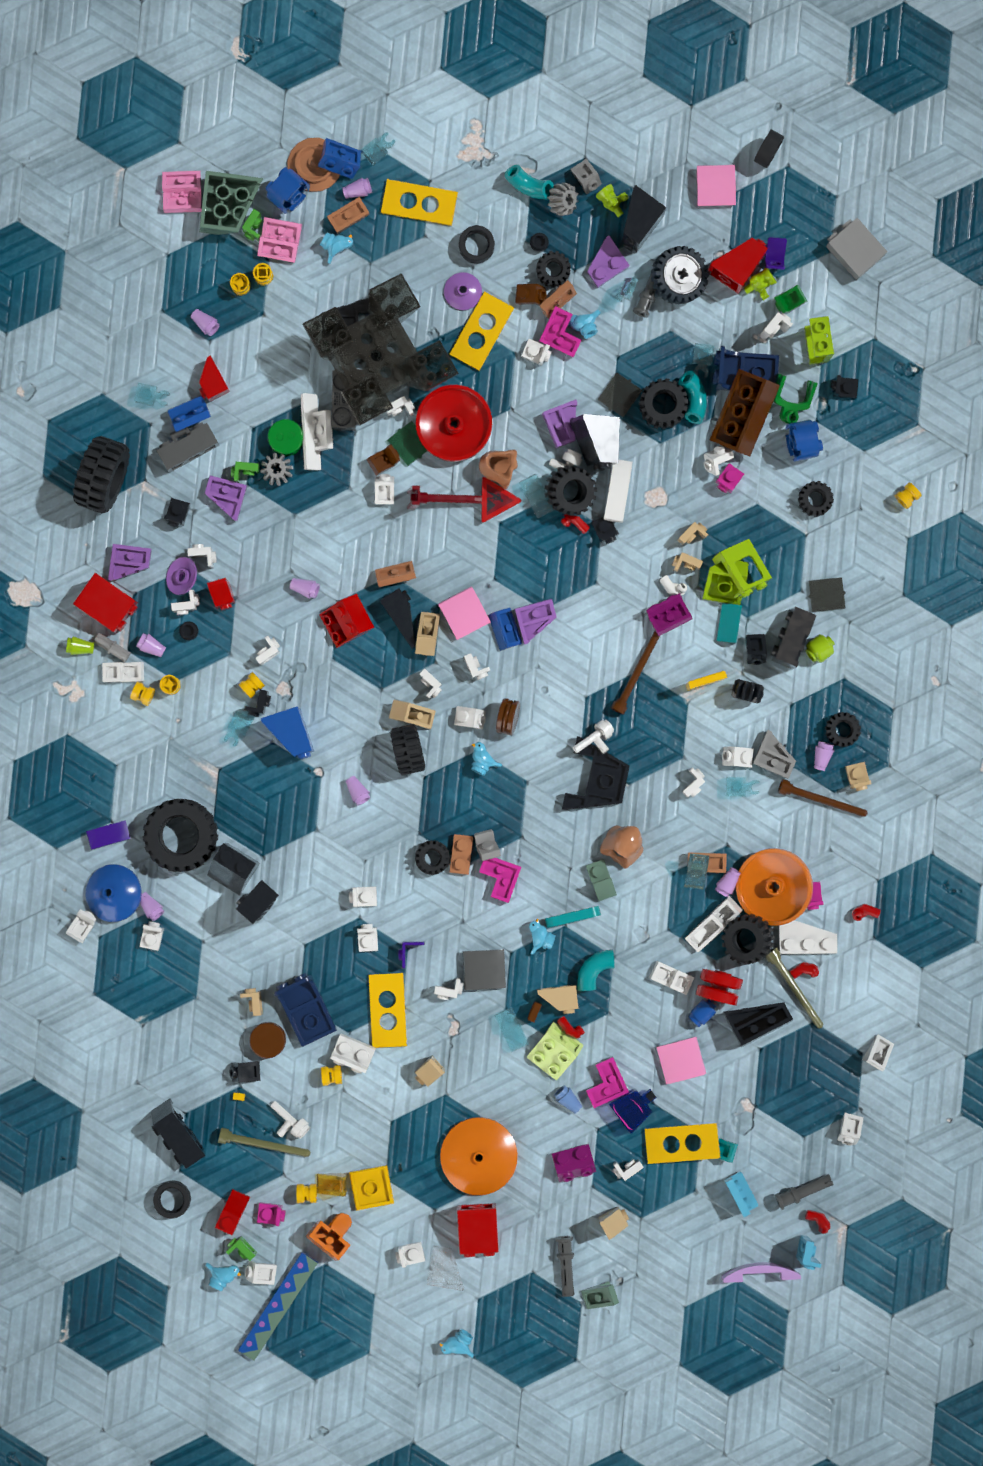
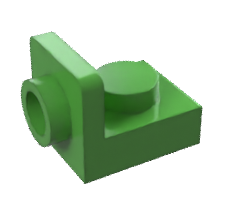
M253 209L242 226V230L246 238L251 241L255 239L259 242L260 235L253 230H257L261 225L262 216L255 209Z
M236 461L235 466H232L231 477L234 478L235 482L239 483L240 472H243V475L254 476L255 473H260V465L258 463Z
M242 1236L238 1240L233 1238L227 1244L229 1248L226 1253L228 1255L236 1247L239 1249L237 1251L243 1259L247 1258L251 1261L257 1254V1251Z

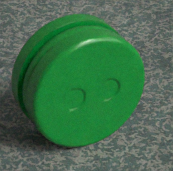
M282 419L270 427L268 442L275 453L292 456L299 452L303 446V432L296 422Z

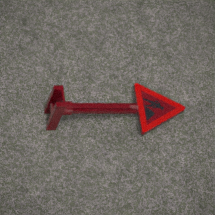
M482 477L481 496L427 494V492H420V486L412 485L407 490L411 501L407 505V509L415 510L420 504H427V502L481 504L482 523L522 501L486 477Z

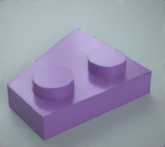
M607 236L587 273L597 288L629 268L630 265L610 236Z
M576 399L542 413L556 449L575 441V434L570 420L576 417Z
M210 475L205 495L234 521H238L247 485Z

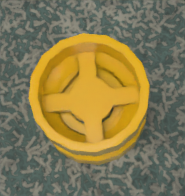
M259 263L254 267L253 276L255 281L262 286L269 285L273 280V272L270 266L266 263Z
M236 273L231 277L230 285L235 294L243 296L250 291L251 285L245 274Z
M910 482L904 486L902 492L899 491L895 495L897 501L906 509L912 506L914 500L922 497L920 491Z
M253 672L248 675L246 681L242 680L238 684L250 698L255 695L256 690H260L265 686Z
M166 675L160 681V688L164 693L174 695L179 692L181 683L175 676Z
M137 681L131 692L130 699L134 701L139 700L143 705L149 706L155 694V689L152 687L147 688L143 683Z
M334 1065L332 1068L327 1066L321 1067L323 1086H328L330 1083L342 1084L340 1065Z
M297 1184V1204L304 1203L305 1201L317 1203V1184H310L309 1186Z

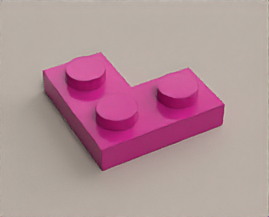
M555 306L539 341L574 357L582 339L565 332L573 314Z
M498 858L484 860L479 872L497 878L491 897L509 903L521 866Z
M613 1057L595 1064L603 1082L586 1090L594 1108L629 1093Z

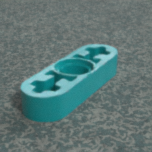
M599 906L548 917L545 918L547 928L600 916L601 912Z

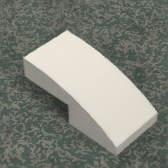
M144 662L102 663L103 682H144Z
M656 961L649 976L650 979L687 995L694 980V977L659 961Z

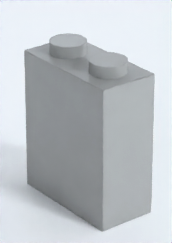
M858 218L854 221L848 220L842 226L843 230L839 234L835 232L828 238L829 243L826 246L856 281L888 252Z

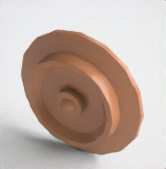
M307 138L297 143L291 150L287 161L288 169H293L310 185V192H319L330 188L340 176L337 173L318 167V162L322 157L323 142L325 141L321 138Z

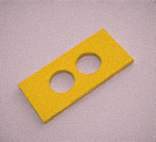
M387 179L381 213L452 226L458 192ZM405 193L414 194L417 198L416 205L410 209L404 208L400 203L402 195ZM426 197H434L437 199L439 206L436 211L429 213L422 208V201Z
M484 291L449 355L480 371L512 314L514 307ZM484 314H491L496 320L495 326L490 330L482 329L479 325V318ZM473 333H480L485 338V344L479 349H474L468 343L469 336Z
M403 973L370 974L372 1046L375 1048L407 1046ZM384 991H391L396 997L395 1004L390 1008H385L379 1003V996ZM385 1013H392L397 1019L396 1026L391 1030H386L380 1025V1018Z
M717 1123L645 1129L648 1164L720 1158ZM690 1134H696L701 1139V1147L697 1151H690L685 1145V1140ZM668 1136H675L679 1140L680 1146L675 1153L667 1152L663 1146V1142Z

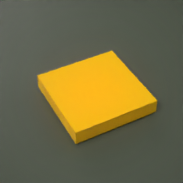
M721 671L686 683L687 691L725 680L727 678L726 672Z
M387 1165L349 1172L356 1211L394 1204Z

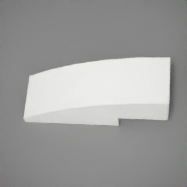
M618 460V464L612 465L604 520L623 523L633 463L631 461Z
M728 896L685 939L699 952L730 921L741 913L742 908Z

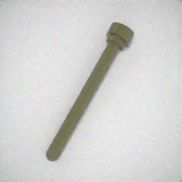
M777 947L771 949V952L765 957L766 960L776 966L815 1026L819 1029L822 1028L823 1022L780 960V951Z
M221 1128L218 1143L222 1144L230 1143L231 1141L309 1157L311 1154L308 1149L232 1134L226 1128Z

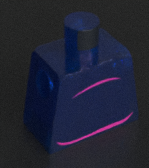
M635 1088L629 1091V1093L609 1101L608 1104L629 1133L632 1134L652 1113L648 1104L657 1097L651 1089L640 1095Z

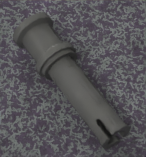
M650 274L644 291L639 294L638 304L633 309L635 314L645 318L649 317L650 307L656 300L655 293L657 289L653 288L654 282H651L653 274Z
M827 1174L798 1188L791 1187L789 1191L782 1194L777 1193L775 1198L780 1209L784 1210V1207L793 1203L798 1204L801 1201L800 1199L834 1184L831 1181L830 1175Z
M573 1236L556 1237L559 1251L557 1258L560 1260L562 1296L564 1297L575 1295L572 1271L574 1253L572 1252L571 1243Z

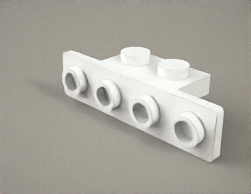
M302 393L301 414L304 469L318 471L321 470L320 451L333 449L331 410L318 411L317 395Z

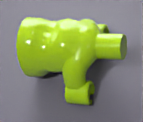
M609 184L600 190L596 197L602 201L605 208L614 212L619 218L624 214L619 205L622 201H626L629 196L625 192L616 196L613 192L612 184Z
M764 268L762 272L749 279L750 283L744 287V290L747 294L753 290L758 291L764 301L769 297L765 288L776 284L777 281L770 270Z

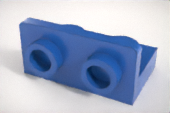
M326 138L323 142L322 157L318 162V167L353 179L360 168L361 150Z
M202 396L168 409V414L176 432L211 417Z

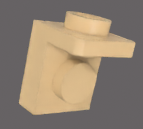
M694 522L680 536L678 541L682 545L685 542L690 544L696 537L695 532L705 539L708 536L706 533L707 529L700 522L698 524Z
M682 552L680 556L676 555L672 566L675 567L673 571L677 572L681 563H684V567L689 570L695 571V568L699 570L703 561Z
M865 762L845 766L850 788H856V791L868 789L867 785L872 783L869 780Z
M256 988L244 989V993L240 994V998L252 997V1000H249L250 1012H253V1016L262 1015L261 991L256 992Z

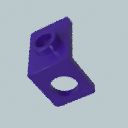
M768 237V250L765 256L766 268L785 270L786 238Z
M402 942V949H399V960H402V968H406V945H425V942Z

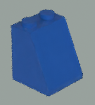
M298 706L261 718L262 723L294 757H298L300 760L311 757L310 753L314 752L301 709Z

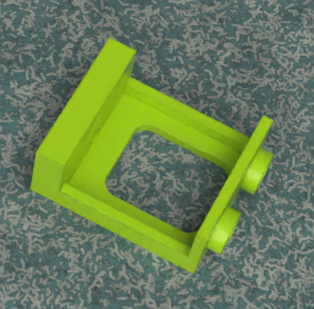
M829 316L810 318V325L804 327L809 365L827 363L834 355Z
M750 539L719 552L712 559L715 565L723 563L739 592L734 595V598L740 596L745 598L752 594L755 589L757 591L764 589L768 586L766 583L772 578ZM745 557H751L762 579L747 584L735 562Z

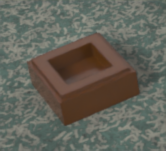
M536 1001L533 1003L527 1017L529 1021L535 1022L542 1006L541 1003Z

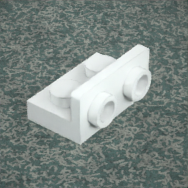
M778 312L759 337L765 341L768 337L772 338L779 329L786 333L793 325L790 322L791 318L784 313L780 314Z
M341 1033L330 1059L337 1065L351 1067V1070L356 1073H366L376 1048Z

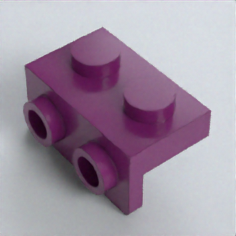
M680 593L669 596L665 601L654 604L646 610L648 619L658 636L693 619Z
M589 1144L552 1153L559 1182H569L576 1177H587L596 1172Z

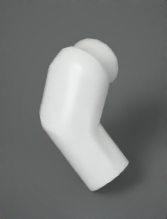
M668 575L659 580L670 595H677L679 593L684 595L687 591L686 584L672 583Z

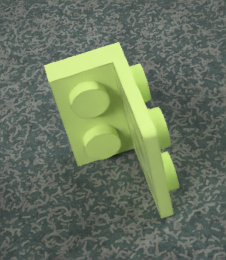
M553 1022L541 1040L527 1055V1058L553 1079L558 1080L576 1059L584 1045L575 1038L565 1034L562 1028Z

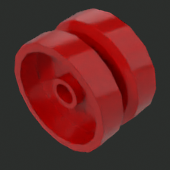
M702 968L700 978L705 982L711 983V985H698L696 995L737 1006L739 996L728 991V989L740 990L743 979L734 977L726 972Z

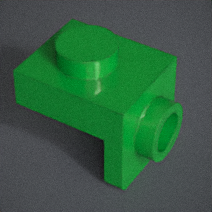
M799 285L774 297L777 309L784 314L790 313L808 302Z

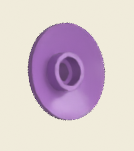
M460 272L452 275L447 280L444 287V296L451 307L457 310H469L478 304L482 296V287L475 276L470 273ZM465 287L467 290L465 293H461L459 289Z
M180 557L170 565L166 582L172 593L183 595L191 590L197 577L195 563L187 557Z

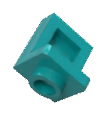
M719 1138L720 1158L718 1159L733 1163L738 1144Z

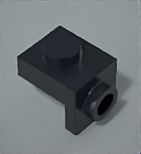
M260 689L256 708L245 706L244 710L248 711V715L259 717L260 714H265V709L270 706L271 702L269 691Z

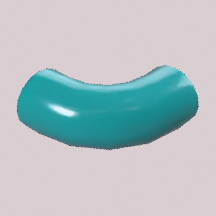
M517 164L509 167L504 175L506 180L516 190L536 199L548 200L547 197L550 196L549 190L554 186L550 180L533 178Z
M687 371L679 379V385L686 391L688 398L685 418L693 424H701L707 409L706 392L698 376L693 371Z
M613 949L594 953L584 961L578 972L577 991L596 990V979L599 973L606 969L615 968Z

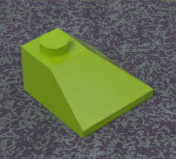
M736 561L735 564L746 582L749 562ZM723 563L710 567L702 599L740 605L742 596L734 598V595L739 590Z

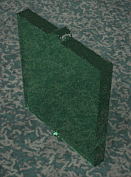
M412 421L402 429L399 428L398 432L387 440L397 450L407 466L411 465L418 458L421 459L422 455L427 452L419 440L416 425Z

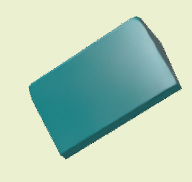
M722 603L716 641L736 644L742 605Z

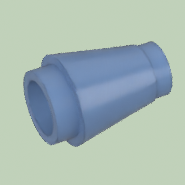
M563 1085L554 1094L556 1101L574 1114L582 1108L570 1087L567 1088Z

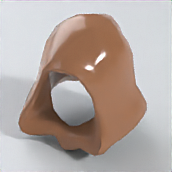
M514 449L486 452L481 456L479 462L481 474L507 489L513 470L518 467L516 460L517 451Z
M616 825L612 827L600 848V852L603 855L611 856L613 861L619 863L624 869L632 865L644 851L640 831L635 826L621 827Z

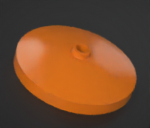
M779 848L761 850L751 855L739 870L741 874L736 883V893L740 905L748 915L755 914V917L761 916L763 918L762 921H767L768 925L778 926L794 921L805 912L811 902L813 895L811 873L806 864L790 851ZM775 882L777 885H779L778 889L774 887Z
M473 1117L456 1124L446 1135L440 1154L441 1166L449 1182L460 1191L471 1195L491 1194L505 1186L514 1174L518 1158L517 1147L511 1133L499 1122L485 1117ZM477 1154H481L483 1159L477 1161L475 1157Z

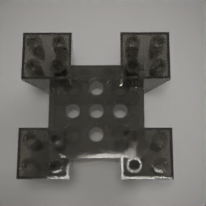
M402 273L368 290L369 316L347 327L337 307H334L302 323L320 357L332 363L346 389L342 390L341 394L359 426L393 409L387 396L409 386L426 392L459 374L440 340L417 352L401 325L404 320L421 307ZM361 339H366L369 344H364ZM387 347L393 348L394 353L389 352ZM371 355L376 356L378 358V361H374L371 358ZM354 364L361 365L362 369H357ZM380 372H385L388 378H384Z

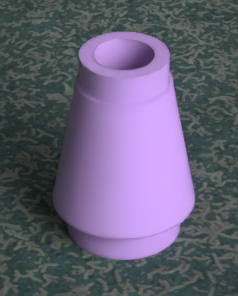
M362 177L343 187L345 198L363 197L372 193L369 179H363Z
M199 309L192 313L191 318L205 335L212 336L218 330L219 323H217V319Z
M292 579L290 589L309 599H315L318 595L320 584L316 583V581Z
M144 633L136 647L140 648V651L159 657L162 656L166 649L165 646L150 634L146 635Z
M818 742V746L816 745L815 769L825 771L834 752V745Z
M355 776L345 781L353 803L356 802L357 806L364 804L371 798L369 796L370 792Z
M731 867L716 883L715 890L728 897L733 893L741 873Z
M147 892L142 894L140 905L147 918L155 921L163 915V906L148 895Z

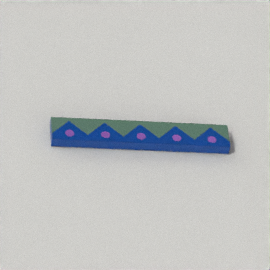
M304 1252L300 1254L238 1351L255 1361L317 1266L318 1262Z

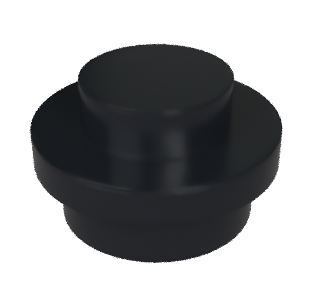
M536 233L531 237L530 246L535 252H543L548 248L549 240L545 234Z
M184 622L179 628L180 636L184 640L191 641L198 636V627L193 622Z

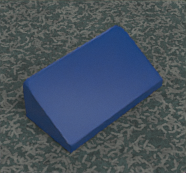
M511 608L499 610L488 615L500 651L522 644Z

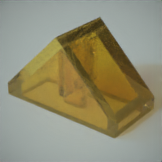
M347 1173L317 1174V1193L346 1196Z

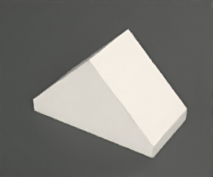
M878 1034L862 1060L883 1072L894 1044Z

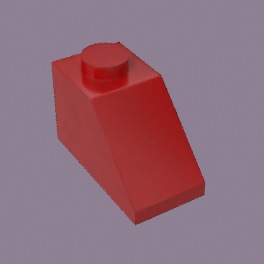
M211 355L208 356L199 381L202 387L199 391L203 399L208 398L209 402H212L230 391Z
M226 578L207 583L215 607L217 609L221 608V610L232 608L231 604H235V599L230 582Z
M233 1189L215 1228L233 1236L250 1196Z

